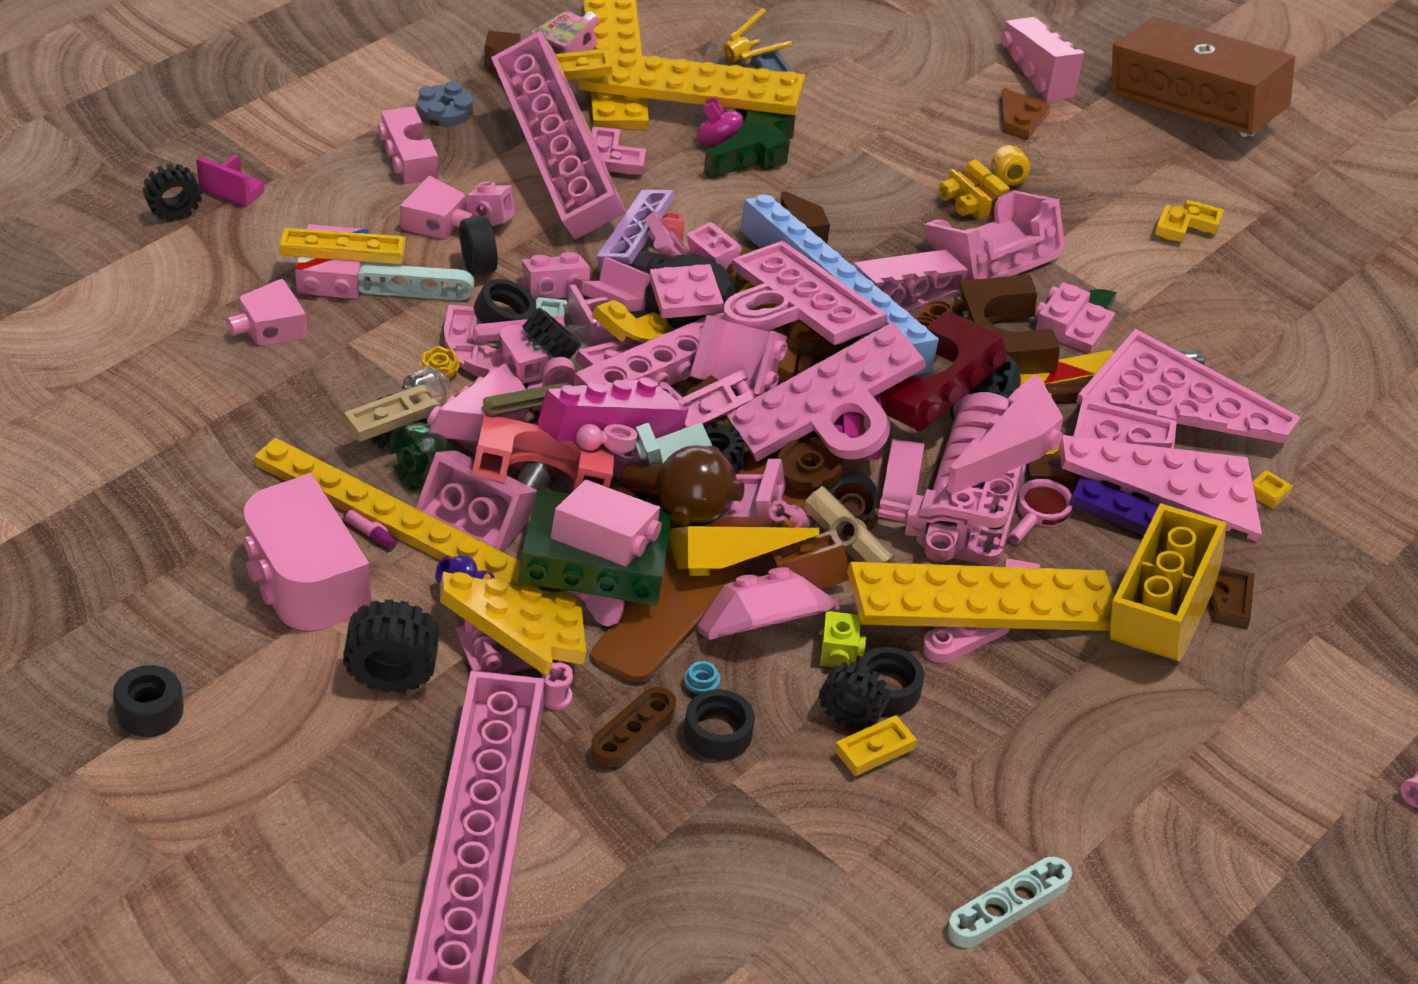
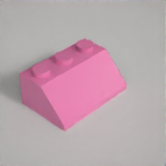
M456 450L436 452L416 509L503 552L528 522L537 490L507 475L505 483L472 476L474 459Z

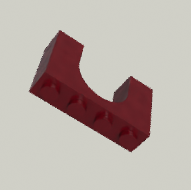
M946 311L926 328L939 339L936 355L953 362V364L948 369L935 375L925 377L910 376L881 392V407L886 415L921 432L1007 361L1003 335Z

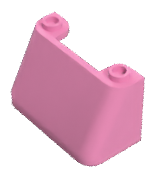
M1012 191L1000 196L994 206L995 221L975 229L970 228L965 231L955 229L947 221L941 219L924 224L928 244L935 251L947 250L967 268V280L1014 276L1058 258L1064 249L1059 199L1025 192Z

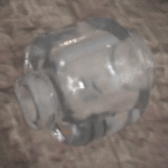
M432 366L418 369L403 379L400 392L415 386L424 385L430 391L431 399L437 400L440 405L444 404L448 399L449 379L444 372H439Z

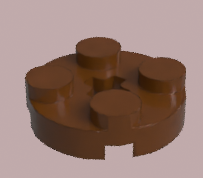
M809 437L810 442L799 443V439L793 440L786 444L778 455V459L782 460L786 485L792 489L806 492L808 495H811L821 486L826 489L834 486L843 475V458L831 453L819 437ZM813 462L816 463L815 466H805L811 465Z

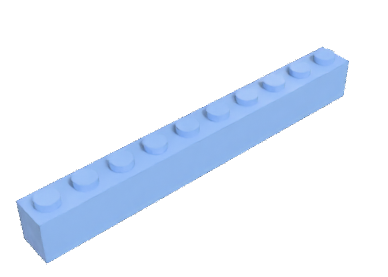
M758 195L756 198L745 199L740 231L760 249L780 241L786 242L887 314V325L894 322L925 360L926 368L912 376L932 372L939 340L935 335L914 319L908 311L894 302L889 295L874 285L871 280L861 274L856 267L848 263L837 251H834L820 237L815 235L805 224L801 223L787 209L782 207L772 196ZM871 333L860 335V337L864 338Z

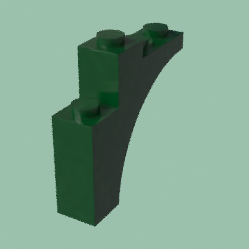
M735 108L743 117V125L730 139L706 150L704 174L709 179L755 165H758L764 171L787 164L789 139H793L796 115Z

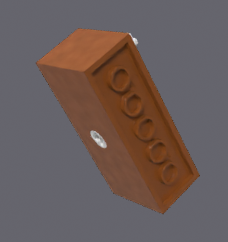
M1153 16L1113 44L1111 93L1240 132L1243 137L1247 135L1254 136L1259 129L1291 105L1295 55Z

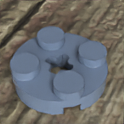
M449 81L445 85L425 86L419 90L417 100L418 114L429 123L430 119L437 120L440 126L459 125L468 120L469 113H473V97L467 90L462 89L461 83L457 81Z

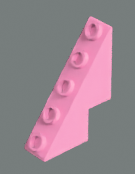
M504 363L498 368L493 367L484 378L478 377L471 387L465 386L457 397L452 395L444 406H436L427 419V423L431 425L427 436L479 441L485 415L481 410L483 399L489 396L526 390V388L509 363ZM529 409L495 416L523 422Z

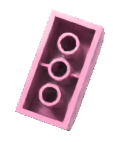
M312 473L262 489L248 499L244 507L246 531L244 545L249 560L246 562L247 571L253 582H259L260 592L265 604H272L279 618L285 624L303 631L321 630L350 620L352 614L358 612L359 607L370 605L369 562Z

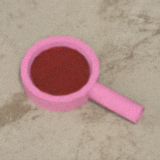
M1035 479L1025 483L1021 487L1017 499V510L1023 519L1009 534V541L1015 545L1019 544L1034 525L1055 527L1065 523L1073 509V505L1069 504L1072 498L1070 491L1062 484L1049 479Z

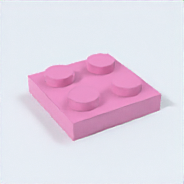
M710 264L650 269V282L662 319L723 313L724 303Z

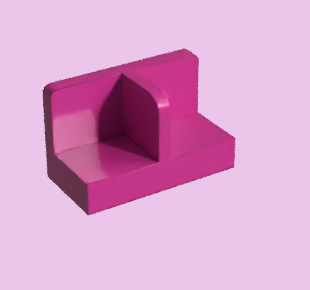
M233 155L222 165L204 157H199L196 160L198 184L204 190L246 207L264 193V182L241 173L240 157Z

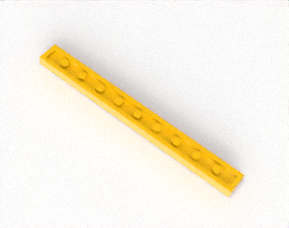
M277 438L270 441L254 456L256 467L284 481L312 473L333 506L344 512L354 510L371 522L377 521L388 529L389 535L438 560L445 556L453 558L458 556V554L468 555L476 562L478 571L487 570L494 575L495 579L517 586L532 585L518 582L521 561ZM532 585L544 591L547 588L544 586Z

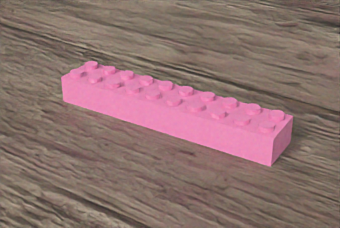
M479 671L470 672L406 984H495L543 712V678Z

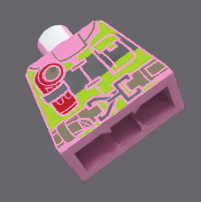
M569 11L563 12L534 29L531 33L533 35L541 30L555 54L590 51L597 44L594 28L599 25V19L591 11L583 17Z

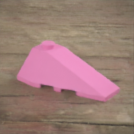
M1034 374L1008 398V402L1011 405L1004 414L1000 416L995 413L989 420L990 426L987 428L982 439L974 438L950 466L948 492L954 494L1040 459L1050 449L1054 450L1058 447L1063 437L1061 432L1063 416L1039 376Z

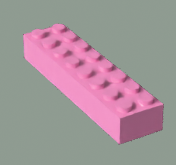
M541 30L491 57L559 216L573 238L576 240L625 214L627 211L555 52Z

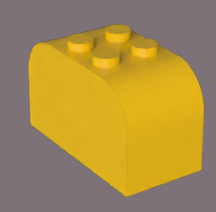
M1159 504L1112 601L1110 639L1112 641L1178 662L1181 661L1214 590L1223 557L1227 523L1165 504Z

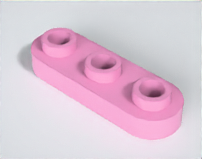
M935 627L925 634L922 651L925 657L932 662L948 663L1007 634L1010 628Z

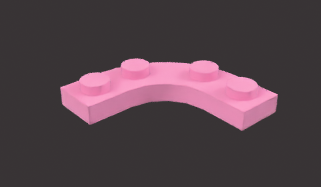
M448 305L444 324L445 348L455 351L457 358L460 359V367L477 377L481 376L484 378L491 368H498L504 364L499 353L500 349L475 342L473 328L474 325L478 324L479 319L475 315L474 307Z

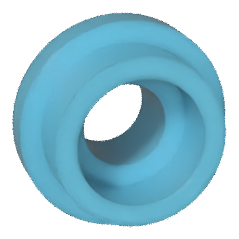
M697 661L686 671L684 683L691 692L701 694L704 691L718 689L720 674L712 663Z

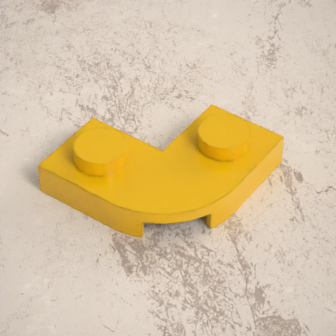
M1186 200L1184 206L1171 207L1166 205L1157 224L1155 235L1164 237L1167 240L1183 242L1188 227L1198 229L1201 232L1217 234L1224 209Z
M615 299L596 306L591 315L622 342H624L626 337L646 343L675 330L668 324L665 318L662 319L661 315H658L656 312L635 318L622 303L617 302Z

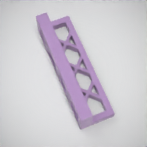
M641 190L598 253L597 260L600 270H602L604 257H609L623 264H632L650 237L647 233L650 227L645 218L652 212H655L662 218L675 199L673 190Z

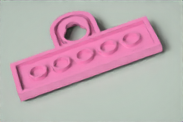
M784 241L732 259L733 270L755 287L734 294L726 300L724 304V317L726 321L768 331L800 319L833 345L846 343L852 338L871 333L875 329L887 325V314ZM766 303H774L779 305L774 308L750 310L751 308Z
M891 322L727 413L726 416L733 429H737L740 432L743 443L757 462L813 430L834 455L844 459L864 458L878 451L885 444L890 433L886 413L874 396L926 368V363L922 355L896 324ZM858 412L865 417L864 427L866 432L859 437L850 438L846 433L839 432L834 423L844 413Z

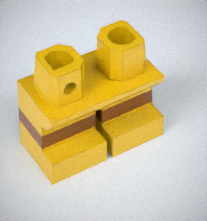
M977 159L967 162L966 170L957 172L954 169H950L949 179L940 183L938 194L944 201L952 198L955 199L956 211L961 216L971 213L979 220L994 215L996 201L1000 196L1009 193L1010 187L992 174Z

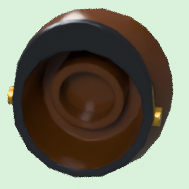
M849 473L842 476L839 482L832 487L830 493L855 518L863 521L868 531L871 530L880 518L878 517L879 507L877 505L878 491L876 485L868 476L861 473ZM851 523L845 525L842 533L854 535L853 525Z

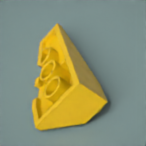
M687 526L669 529L668 538L678 569H689V576H710V569H722L819 535V528Z

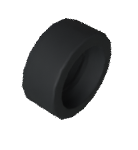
M478 216L461 220L459 226L460 246L468 272L472 276L495 272L498 266L497 245L489 219L486 216Z
M492 279L485 283L474 304L475 315L482 324L529 319L537 309L534 298L525 288L505 279ZM493 301L502 302L510 306L517 314L502 310Z
M887 646L874 648L866 652L859 660L858 668L861 669L865 665L869 667L867 672L870 674L874 671L894 672L903 676L910 683V686L904 689L889 690V701L882 714H903L913 709L918 703L925 673L921 663L913 654L901 648Z
M722 689L704 691L695 696L687 706L684 726L686 741L696 753L706 758L716 760L735 758L744 753L751 744L755 714L750 703L743 696L733 691ZM721 714L735 719L741 725V728L732 734L718 735L704 730L698 724V721L707 715Z

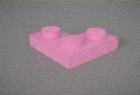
M592 127L591 134L608 171L628 175H643L646 149L619 146L621 129Z

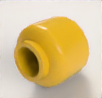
M1002 146L992 155L991 170L1007 186L1019 185L1029 176L1031 170L1030 161L1017 146Z

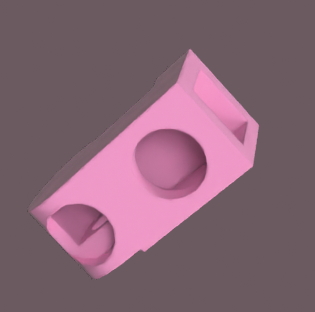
M519 325L503 327L500 331L502 343L499 350L503 362L510 364L522 384L542 379L543 367L548 361L546 351L543 348L537 350L533 348L528 341V333L523 327Z

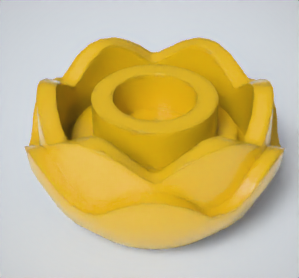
M435 346L431 350L425 351L420 361L422 372L434 381L450 379L456 374L460 366V359L457 358L455 351L441 346Z

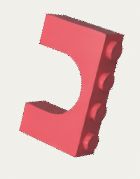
M485 413L471 475L505 483L509 465L520 461H534L554 466L566 472L573 480L572 492L585 480L609 488L613 475L614 453L610 452L603 444L593 451H587L582 449L577 441H556L539 425L500 416H489Z

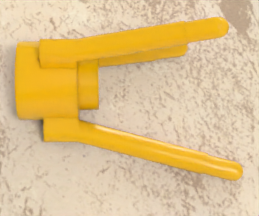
M762 8L736 32L729 35L730 40L723 44V52L726 58L734 63L739 59L745 61L750 57L790 47L792 42L787 41L750 51L751 47L759 44V39L749 42L747 38L740 36L766 12V9Z

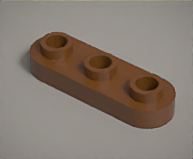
M652 687L639 695L593 736L591 755L594 761L605 767H615L626 761L674 717L676 710L674 694L666 688Z

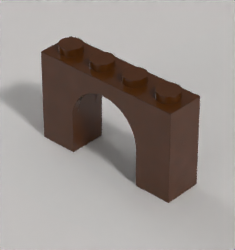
M1030 275L959 281V292L954 294L955 310L960 311V317L1003 335L1006 354L1015 361L1020 374L1057 372L1060 347L1052 329L1015 332L1003 330L991 324L1002 319L1034 317L1037 291Z

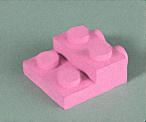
M1063 282L1059 288L1055 286L1051 288L1047 296V304L1041 302L1038 305L1034 319L1038 320L1036 330L1052 329L1058 342L1091 354L1113 324L1116 313L1102 306L1090 303V292Z

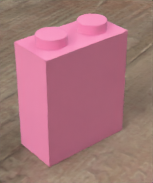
M585 480L555 508L551 539L627 567L636 556L640 557L650 541L654 542L659 536L662 523L658 521L660 507Z

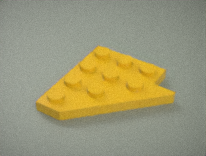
M443 572L440 582V602L544 675L550 674L553 660L584 664L587 651L581 597L564 591L557 593L544 591L532 585L517 586L506 584L499 579L485 580L474 578L461 572L453 574Z

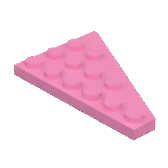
M1137 329L1130 334L1078 394L1076 404L1080 406L1082 399L1087 398L1176 420L1177 424L1279 443H1285L1301 418Z

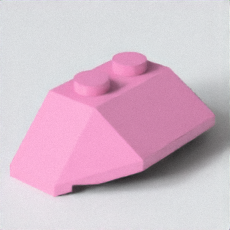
M780 567L769 570V575L761 577L743 575L737 577L736 582L725 584L698 623L697 629L698 633L712 640L722 636L825 613L826 611L840 610V607L836 600L808 580L792 572L789 568Z

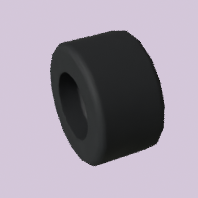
M142 665L130 669L120 676L114 685L113 702L116 718L120 726L130 734L149 737L166 733L178 724L183 715L184 703L181 684L176 674L165 667ZM146 699H157L150 703H140V701Z

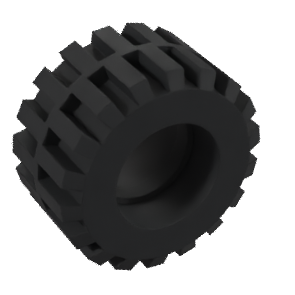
M385 599V602L377 600L370 602L369 606L363 605L359 607L358 612L352 614L347 630L343 653V664L347 666V673L350 676H355V681L359 684H366L367 688L373 690L380 689L382 692L388 693L390 691L402 693L406 692V689L415 690L419 688L420 684H426L430 676H433L440 634L438 632V624L433 622V617L429 613H423V608L417 605L411 606L408 605L409 602L405 601L394 602L393 599Z

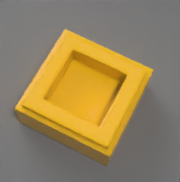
M1264 470L1252 481L1255 499L1271 509L1280 504L1290 494L1293 487L1268 470Z

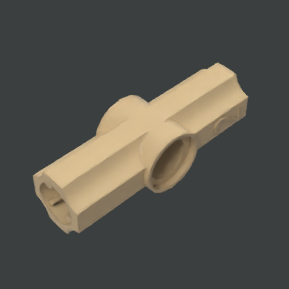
M821 486L806 499L802 508L827 532L835 529L844 545V549L857 562H892L895 556L867 530L863 521L855 518L825 487ZM848 523H851L854 527V535L849 541H846L842 534L843 528Z

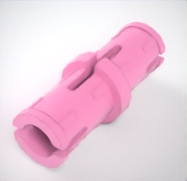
M776 500L772 505L778 509L774 510L769 507L770 518L773 521L779 522L782 527L817 528V522L797 505H789L783 500Z

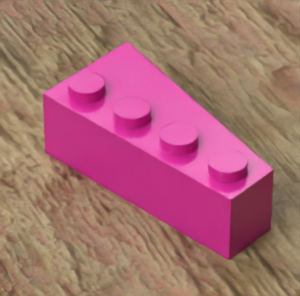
M641 377L639 380H615L612 383L602 384L591 382L583 386L564 385L561 388L547 389L537 425L556 441H576L577 431L586 424L596 425L601 431H604L608 425L621 424L631 427L637 432V426L649 422L655 438H660L683 429L689 410L660 388L655 380Z

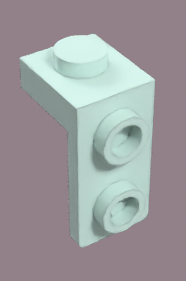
M649 422L636 427L639 438L635 445L640 460L646 459L647 464L651 466L654 463L663 464L672 453L686 446H712L702 423L657 439L652 432Z

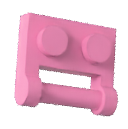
M652 212L645 218L650 227L647 233L653 240L655 249L660 254H665L668 258H673L677 255H691L687 246L655 212Z

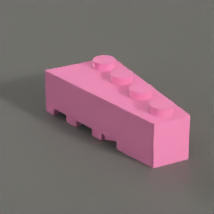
M1035 17L1006 21L1004 32L1001 34L1002 46L1006 48L1014 62L1018 64L1024 75L1031 81L1043 99L1049 102L1075 98L1085 52L1080 49L1074 50L1072 43L1069 41L1063 42L1058 33H1050V28Z
M947 250L854 262L853 265L881 291L889 295L894 302L908 311L909 314L922 309L930 301H943L953 297L955 293L959 292V281L966 280L968 270Z

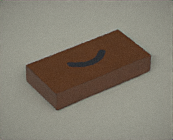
M1044 454L1040 459L1026 465L1029 481L1049 479L1062 485L1077 486L1081 475L1062 469L1061 458L1058 454Z

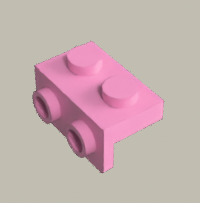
M566 252L562 253L559 257L534 255L531 259L522 260V272L529 280V293L534 300L537 297L550 299L568 298L570 285H576L578 290L581 291L582 281H590V267L581 255L577 253Z

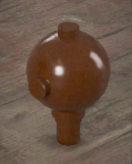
M686 446L672 453L663 464L654 463L652 466L648 465L647 467L626 464L622 472V485L624 487L642 489L648 492L650 496L658 497L664 510L671 513L672 521L680 526L711 524L730 510L734 501L740 502L744 496V483L737 481L735 470L730 461L714 446Z

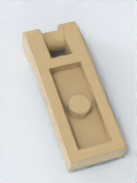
M419 385L344 412V422L358 441L361 442L424 418L428 419L436 406H442L437 400L431 399V393L424 385Z

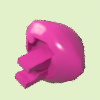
M716 96L706 100L707 105L703 106V110L708 119L700 125L696 135L697 139L702 143L713 147L730 139L743 125L742 115L737 111L724 110Z

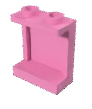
M768 459L764 474H736L737 481L744 483L743 499L740 502L734 501L730 510L717 521L700 526L774 527L775 521L769 516V507L774 510L778 509L772 503L776 500H782L786 487L782 460Z

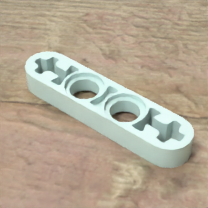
M373 263L362 264L358 275L359 291L364 294L455 301L469 299L472 296L475 282L474 277L464 270ZM394 277H401L405 279L407 283L404 285H397L393 283L391 279ZM425 279L434 280L438 285L435 287H427L423 285L422 281ZM457 283H461L463 287H458Z
M1058 857L1044 858L956 909L951 914L947 928L948 938L958 947H974L1054 900L1068 889L1072 876L1070 865ZM1047 873L1052 876L1049 879L1045 880ZM1019 887H1025L1030 889L1035 897L1023 899L1014 890ZM990 904H996L1001 906L1006 914L995 917L990 915L985 907ZM959 924H961L964 927V929H959ZM974 924L972 932L966 928Z

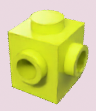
M826 611L820 666L834 667L837 665L839 667L840 663L846 662L849 667L851 662L856 663L857 656L863 657L866 636L860 635L861 621L859 615Z

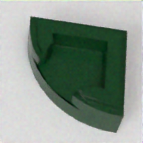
M1105 289L1087 291L1090 292V303L1102 306L1107 310L1115 301L1117 292Z

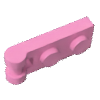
M737 371L678 399L677 401L689 410L683 429L698 423H702L704 426L758 397L757 394L753 393L754 389L751 390L746 382L748 378L744 371ZM735 387L739 396L736 397L731 388Z

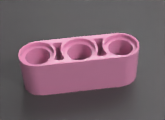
M892 438L882 494L883 500L907 505L911 504L913 495L917 493L924 443Z

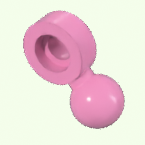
M586 424L577 431L576 441L582 449L587 451H593L603 444L610 452L622 455L634 450L638 434L631 427L621 424L608 425L604 431H601L596 425Z

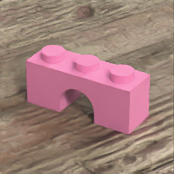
M415 106L381 111L382 123H378L380 140H385L386 153L388 157L393 158L394 171L396 174L400 173L404 184L422 182L428 176L438 179V155L430 139L422 140V121Z

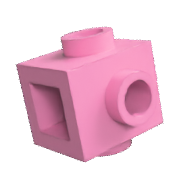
M483 182L478 184L477 188L468 194L466 202L468 212L476 217L486 216L492 227L505 223L516 214L511 185H495L494 182Z

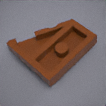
M1003 88L1000 97L1002 102L1003 131L1029 140L1049 115L1051 105L1037 98H1030Z

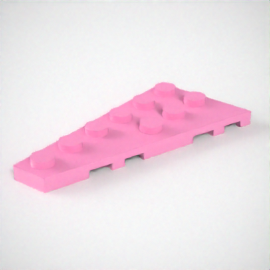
M1063 435L1059 444L1062 469L1098 482L1106 480L1120 485V491L1132 494L1135 491L1149 496L1148 501L1157 505L1161 503L1226 522V531L1229 532L1233 528L1247 534L1246 538L1258 542L1262 536L1248 457Z

